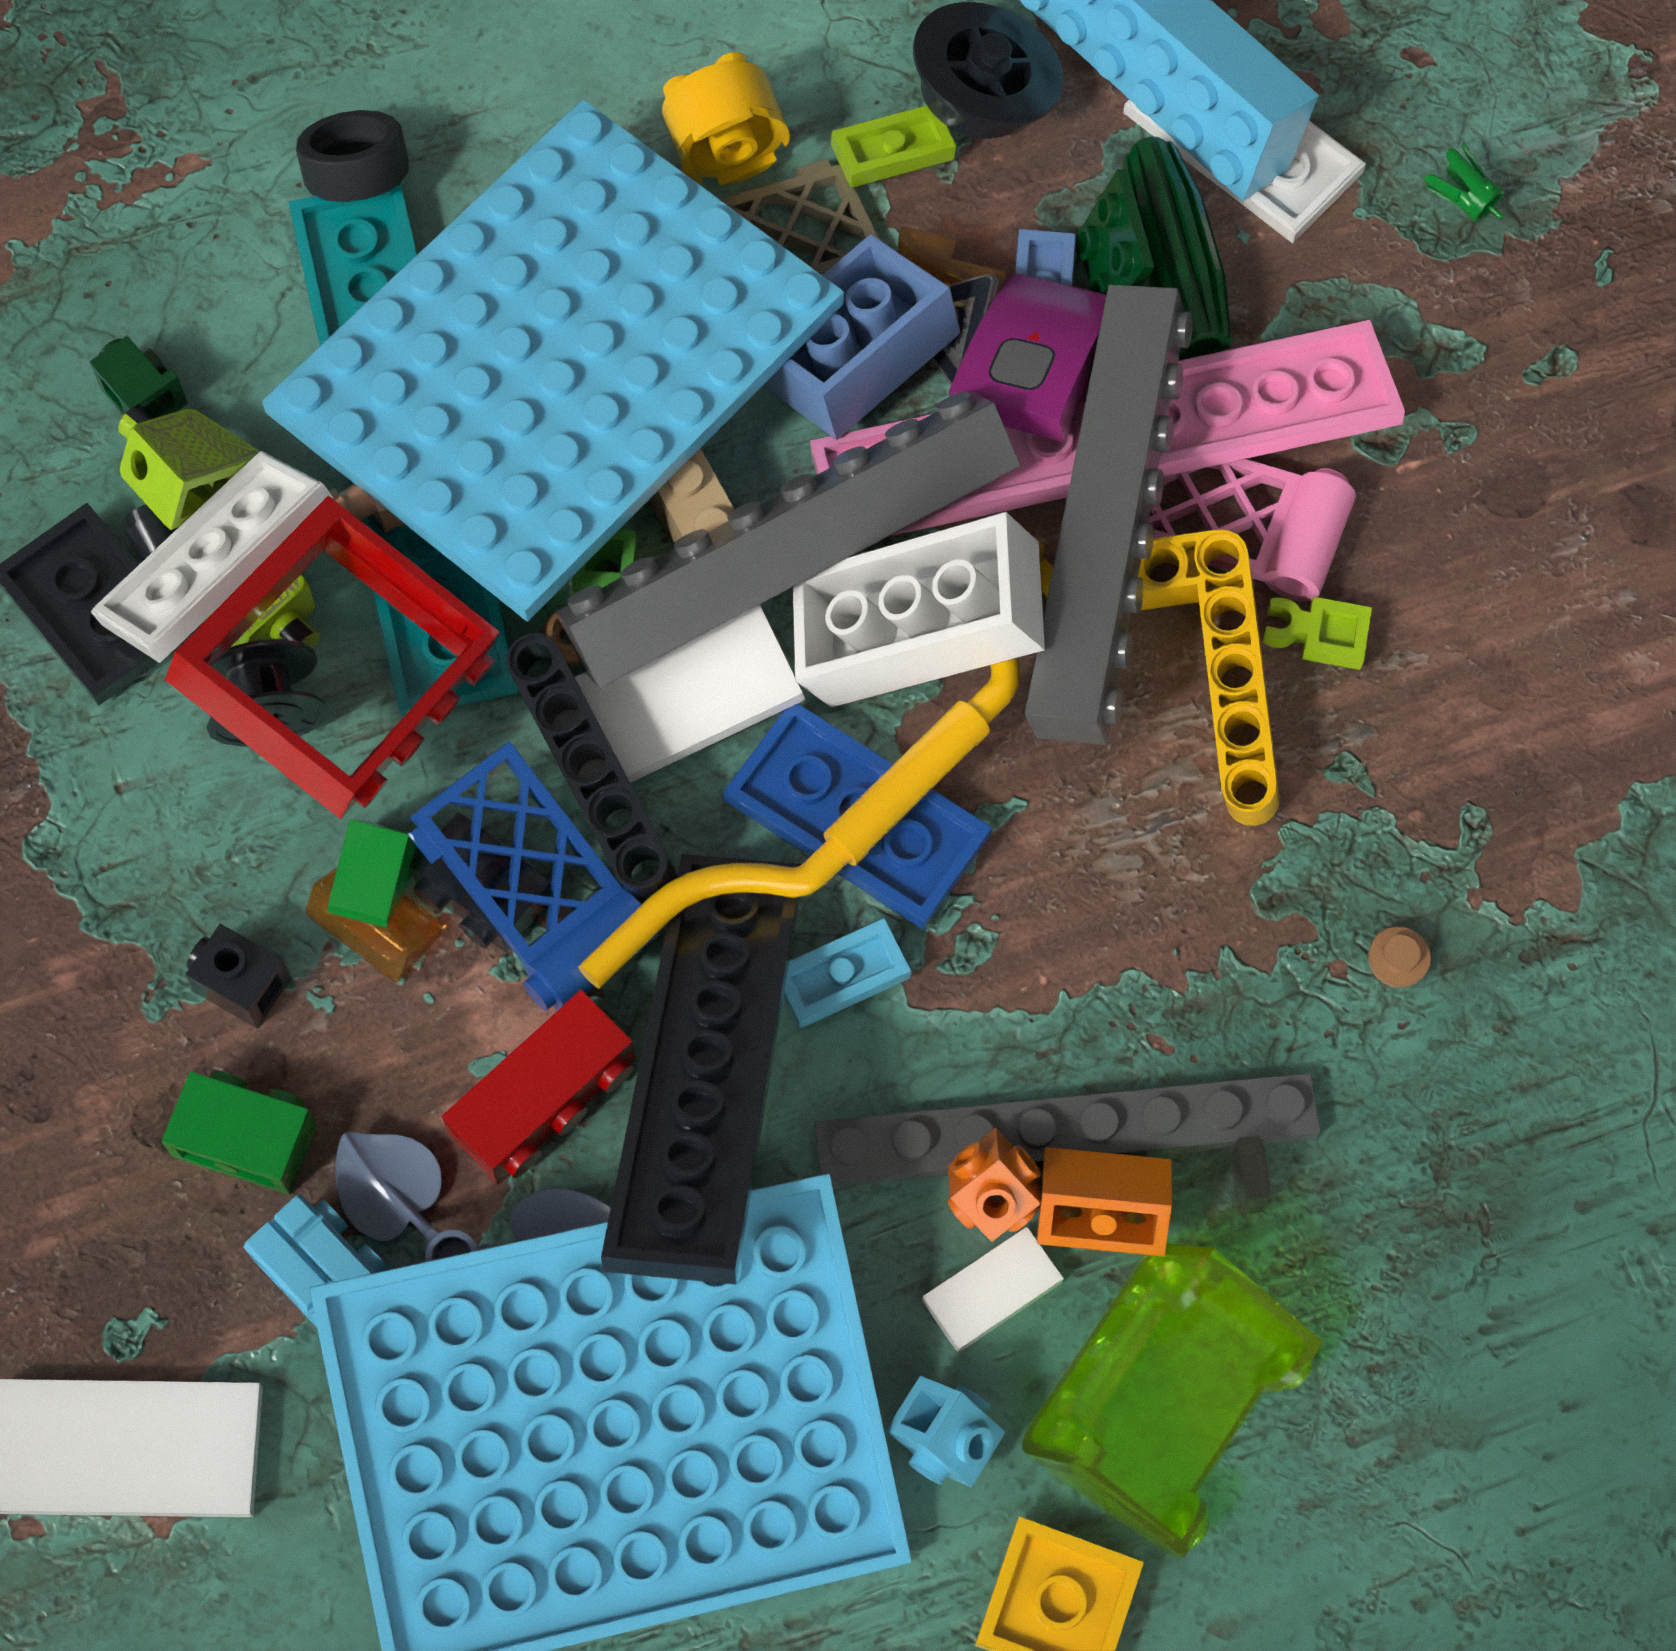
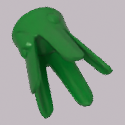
M1465 142L1462 143V148L1473 167L1457 150L1450 148L1446 153L1447 160L1450 163L1447 167V172L1460 188L1434 174H1428L1424 177V181L1428 184L1425 186L1426 189L1459 206L1474 224L1481 221L1490 211L1498 219L1503 218L1502 213L1495 206L1504 195L1505 189L1485 175Z

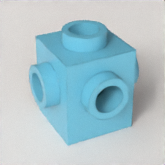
M923 1376L918 1378L885 1430L913 1454L909 1465L921 1475L940 1485L948 1477L971 1488L1006 1433L986 1415L990 1405L982 1397L961 1385H957L953 1389Z

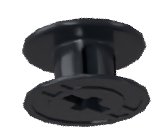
M270 639L234 645L212 666L299 736L310 732L320 725L328 714L323 699L312 693L295 691L291 688L292 685L297 684L310 675L318 663L314 649L302 642ZM210 717L206 725L210 738L226 745L248 747L229 730Z

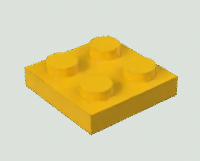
M1019 1516L975 1646L987 1651H1115L1144 1562Z

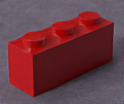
M580 990L441 1116L446 1131L497 1185L508 1175H511L514 1179L518 1178L538 1160L541 1155V1151L538 1148L555 1132L560 1136L567 1134L584 1118L587 1113L585 1105L602 1089L606 1093L614 1091L628 1078L633 1070V1066L630 1063L635 1060L633 1041Z

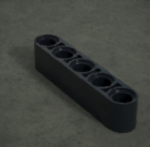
M542 633L523 635L513 642L508 650L506 662L509 672L623 888L643 904L665 884L677 879L675 866L559 647L552 638ZM541 660L552 661L549 670L542 676H527L528 670L534 663ZM567 709L578 710L576 719L570 725L565 727L552 726L555 717L560 712ZM592 759H602L605 761L603 769L596 776L590 778L579 777V771L587 761ZM620 809L632 811L630 820L623 827L618 829L605 828L608 816L614 811ZM646 860H656L659 862V869L650 879L645 881L631 879L632 872L639 863Z

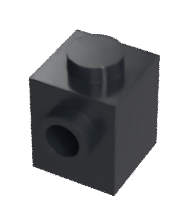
M221 923L210 938L205 936L194 946L187 961L188 971L185 974L196 994L257 1029L292 978L282 958Z

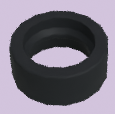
M356 110L337 113L322 118L308 126L297 138L296 153L304 185L313 196L326 201L350 202L369 199L386 193L400 184L409 172V159L402 126L393 116L380 111Z

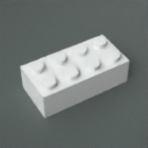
M1007 512L846 558L793 586L795 681L830 707L1045 650L1039 542Z

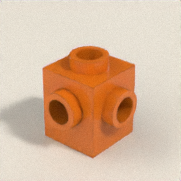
M994 1128L978 1142L965 1147L954 1158L953 1162L948 1165L950 1193L948 1205L956 1218L966 1228L973 1229L977 1226L993 1242L1007 1230L1015 1232L1021 1229L1035 1215L1037 1207L1041 1204L1038 1177L1041 1175L1040 1170L1032 1157L1021 1146L1016 1145L1014 1147L997 1128Z

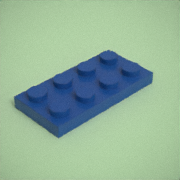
M796 704L782 712L723 791V800L808 856H811L826 842L823 833L893 764L803 706ZM931 789L869 850V853L857 865L853 866L847 863L837 874L924 930L991 837L992 827Z

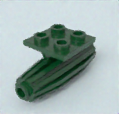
M1159 137L1143 138L1132 146L1129 154H1125L1123 169L1116 170L1103 193L1098 196L1097 202L1083 226L1077 231L1075 241L1076 252L1079 259L1084 261L1089 280L1088 291L1107 295L1108 285L1178 288L1184 312H1191L1192 314L1191 342L1188 348H1180L1179 360L1223 352L1230 347L1232 341L1227 281L1204 199L1177 146L1173 142H1165L1164 139Z

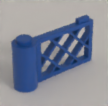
M508 741L411 815L410 818L417 827L408 835L431 864L441 857L520 959L529 976L523 982V985L534 1002L544 1011H547L552 1006L559 1010L580 990L587 995L595 988L580 972L578 966L641 906V903L621 887L513 744ZM503 761L506 762L520 781L517 804L484 800L487 773ZM476 783L474 798L459 796ZM528 794L532 796L539 807L527 806ZM447 804L473 807L469 842L446 839L430 817ZM483 809L516 813L512 848L479 843ZM526 815L549 818L557 829L555 853L522 849ZM566 842L577 856L565 855ZM455 849L468 850L467 864ZM478 852L511 856L507 891L484 888L475 874ZM521 858L554 862L550 897L517 892ZM564 864L586 867L601 888L585 901L560 898ZM493 898L506 900L505 914ZM516 901L549 905L546 932L529 945L514 927ZM559 907L573 909L558 921ZM657 932L636 954H638L647 945L654 941L659 936V932Z

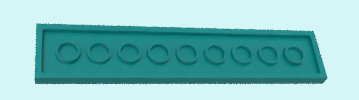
M401 183L386 193L366 200L337 202L326 201L313 196L288 202L320 346L417 255ZM373 515L361 521L500 631L487 654L495 662L474 687L465 681L458 688L455 694L461 699L456 707L519 693L506 662L509 647L497 597L408 526H397L384 533ZM373 590L401 718H403L455 661L457 656Z

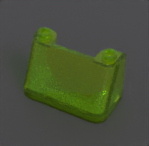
M1167 1243L1165 1257L1146 1255L1136 1266L1031 1422L1022 1442L1023 1451L1047 1471L1167 1554L1184 1558L1189 1550L1196 1547L1203 1540L1209 1528V1521L1207 1519L1209 1506L1203 1498L1196 1494L1262 1391L1280 1392L1284 1389H1294L1302 1384L1312 1370V1359L1323 1344V1341L1215 1248Z

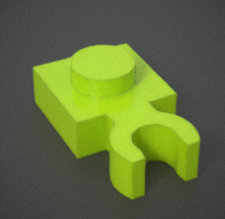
M1313 597L1308 612L1301 610L1296 603L1289 599L1272 598L1267 609V615L1284 619L1288 627L1279 629L1266 626L1262 642L1273 648H1284L1294 642L1304 644L1302 660L1360 670L1365 658L1372 607Z

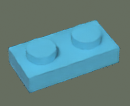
M883 918L790 960L784 999L799 1029L910 979L911 969Z

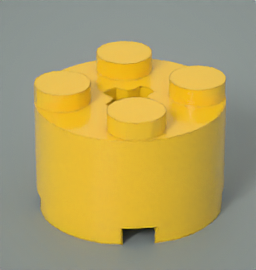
M730 52L724 54L715 64L703 67L689 75L675 76L668 80L663 87L665 100L662 106V115L684 174L698 184H703L701 177H716L719 186L739 183L757 176L777 161L774 151L781 142H783L786 148L790 141L788 127L766 72L758 65L748 62L746 55L743 53Z

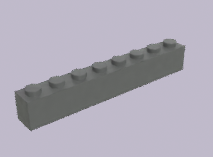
M1108 285L1043 618L1045 650L1036 654L1025 710L1027 721L1037 739L1107 745L1110 725H1118L1121 720L1123 691L1117 687L1121 668L1128 669L1133 656V634L1128 632L1131 613L1138 614L1143 602V579L1138 577L1141 559H1149L1153 548L1154 530L1152 523H1148L1151 505H1159L1163 494V471L1158 469L1161 452H1169L1172 445L1173 419L1171 416H1168L1171 399L1178 400L1182 391L1183 368L1181 364H1178L1180 348H1188L1192 337L1191 312H1184L1178 288Z
M960 392L951 395L937 405L938 411L920 421L909 419L892 426L885 433L886 439L867 449L859 446L844 451L834 458L833 467L815 476L804 474L789 480L780 488L781 494L762 504L756 501L736 508L727 516L728 522L709 532L705 529H700L686 534L674 544L675 550L654 560L652 557L637 560L622 570V577L602 588L599 585H594L576 592L568 599V606L560 609L556 614L586 674L601 689L1018 468L1020 463L994 402L974 392L972 394Z

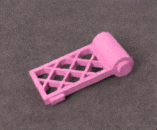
M1242 459L1210 466L1209 468L1220 470L1227 484L1202 495L1198 493L1188 475L1199 469L1163 477V485L1179 479L1190 500L1165 511H1162L1160 505H1151L1153 516L1149 517L1148 523L1153 525L1154 539L1176 536L1170 522L1195 511L1198 512L1208 531L1229 530L1239 534L1253 528L1262 546L1256 560L1249 558L1252 578L1265 582L1270 590L1290 600L1311 602L1313 597H1319L1356 498L1355 490L1342 473L1328 468H1321L1316 470V472H1308L1301 476L1248 459ZM1260 483L1283 489L1278 503L1255 512L1244 490ZM1234 495L1245 517L1218 528L1207 506ZM1271 520L1269 528L1266 531L1262 523ZM1220 555L1215 557L1209 565L1231 571L1236 567L1238 560L1230 555Z

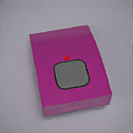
M1013 273L998 292L982 318L949 390V396L960 392H969L970 394L974 392L994 402L1004 427L1065 442L1079 403H1086L1107 295Z

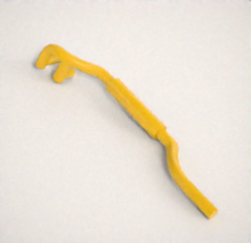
M1034 537L1039 542L1041 592L1048 598L1053 566L1044 558L1045 547L1043 542ZM1014 658L990 665L991 678L967 703L957 701L823 833L826 842L802 865L786 867L766 863H730L709 866L686 873L665 884L650 896L578 966L580 972L591 984L600 989L673 917L685 908L703 899L721 894L741 892L766 893L790 898L811 895L826 885L847 863L853 866L857 865L884 835L970 750L990 733L988 724L1010 703L1018 691L1021 677L1019 659Z

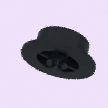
M977 2L948 4L927 15L916 31L913 40V59L921 78L923 99L930 111L942 123L961 134L982 139L1003 137L1012 133L1020 125L1029 124L1044 117L1055 106L1061 94L1063 72L1059 58L1052 45L1033 25L1010 11Z

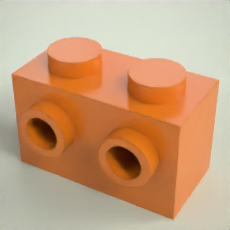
M1045 1147L1040 1185L1041 1204L1038 1209L1037 1244L1165 1257L1172 1208L1171 1159Z

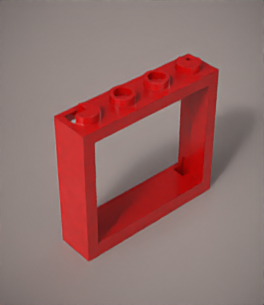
M328 495L175 651L165 681L329 811L342 819L356 802L363 808H366L374 800L388 780L382 773L393 761L401 767L409 761L423 743L425 738L419 732L429 721L439 726L449 716L461 699L455 694L458 688L465 681L474 687L483 678L495 662L487 654L500 631ZM323 551L457 656L455 661L350 776L212 667Z

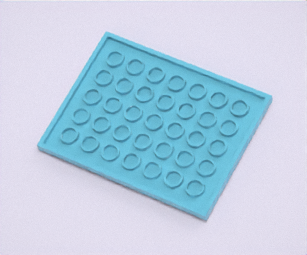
M582 99L264 398L262 403L267 415L528 622L844 304V291L590 103Z
M821 1174L751 1191L736 1285L602 1272L601 1254L608 1222H603L309 1288L382 1651H550L912 1563L830 1174Z

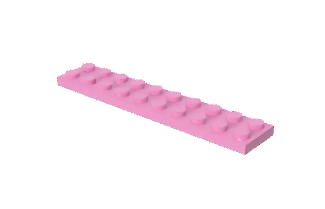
M1361 321L1178 361V364H1181L1183 368L1182 391L1178 400L1171 399L1168 416H1171L1173 419L1172 445L1169 452H1161L1158 469L1163 471L1164 477L1402 425L1405 410L1371 321ZM1079 403L1065 442L1004 427L1020 463L1018 468L889 536L1067 498L1085 403ZM926 415V416H922V417H917V418H912V419H917L918 421H920V420H922V419H924V418H926V417H928V416H930V415ZM903 421L847 432L838 440L832 436L810 440L811 455L816 473L819 474L833 467L834 458L844 451L859 446L867 449L886 439V431Z

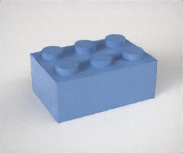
M871 234L822 275L844 291V304L763 385V387L836 440L960 334L950 287Z

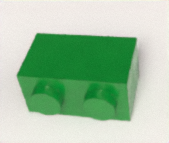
M212 1070L209 1077L190 1071L161 1140L173 1158L290 1195L317 1128V1124L309 1109L304 1108L306 1102L296 1095L278 1089H270L268 1096L245 1089L247 1083L244 1080L223 1071Z

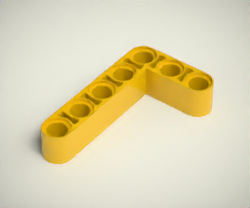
M1211 530L1153 539L1151 556L1149 559H1141L1138 577L1143 579L1144 585L1141 610L1199 602L1222 793L1228 812L1235 821L1247 826L1264 824L1275 815L1279 807L1280 795L1252 570L1247 547L1238 534L1229 530ZM1220 555H1230L1238 560L1236 567L1224 574L1214 573L1207 568L1210 562ZM1171 563L1179 568L1176 576L1166 582H1156L1149 578L1152 569L1157 565ZM1227 611H1237L1246 617L1242 625L1231 631L1221 630L1214 625L1217 617ZM1244 667L1251 671L1253 675L1250 681L1242 687L1230 688L1221 682L1224 673L1229 669ZM1241 724H1251L1260 731L1257 739L1246 746H1237L1228 740L1231 730ZM1249 781L1259 782L1267 788L1264 798L1252 805L1243 804L1235 798L1237 789L1243 783Z

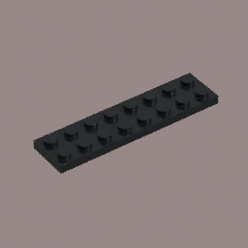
M681 854L677 878L686 873L709 866L730 863H766L786 867H798L802 864ZM748 892L721 894L703 899L685 908L668 922L601 1254L602 1272L736 1285L800 897L790 898L766 893Z

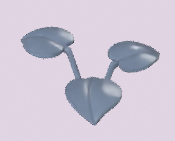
M346 1132L342 1135L338 1145L335 1165L337 1191L345 1215L359 1232L381 1242L392 1241L405 1231L411 1221L430 1242L426 1249V1261L499 1246L488 1244L478 1246L469 1235L459 1230H446L438 1233L419 1213L435 1204L442 1186L440 1166L435 1156L422 1143L409 1137L394 1134ZM545 1189L534 1192L520 1201L511 1213L510 1224L516 1239L521 1241L608 1222L611 1207L592 1196L567 1189Z

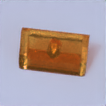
M336 867L314 883L306 907V914L389 979L398 982L408 974L444 932L445 925L404 894L387 928L328 913V902L337 871Z

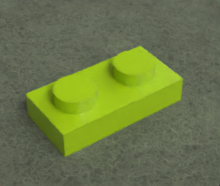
M927 105L833 130L830 144L850 188L952 161L956 151V144L947 125L942 123L930 111Z

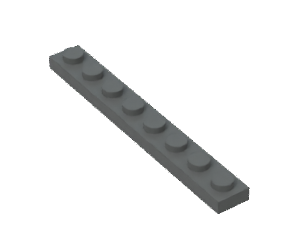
M1310 1073L815 1121L819 1174H830L832 1187L948 1176V1165L953 1162L954 1158L965 1147L978 1142L994 1128H997L1014 1147L1016 1145L1021 1146L1032 1157L1038 1167H1043L1045 1147L1146 1157L1316 1140L1320 1134Z

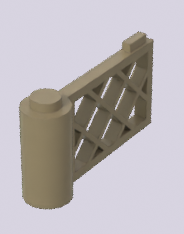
M828 159L798 167L796 169L797 177L719 199L769 237L778 240V243L784 248L788 244L815 255L810 267L821 275L847 254L830 246L838 229L858 236L862 241L870 234L879 239L855 188H850L840 164L831 166ZM835 185L842 199L837 212L808 201L813 191ZM777 203L794 211L784 228L757 217L761 206ZM846 211H848L850 218L845 216ZM801 214L830 225L822 243L793 231Z

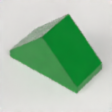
M350 819L328 902V913L387 928L412 876L409 865L421 853V850L408 835L410 831L372 821Z

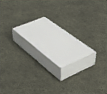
M1026 1227L922 1297V1302L957 1353H960L1062 1284L1064 1278L1040 1244H1037V1240L1031 1231Z

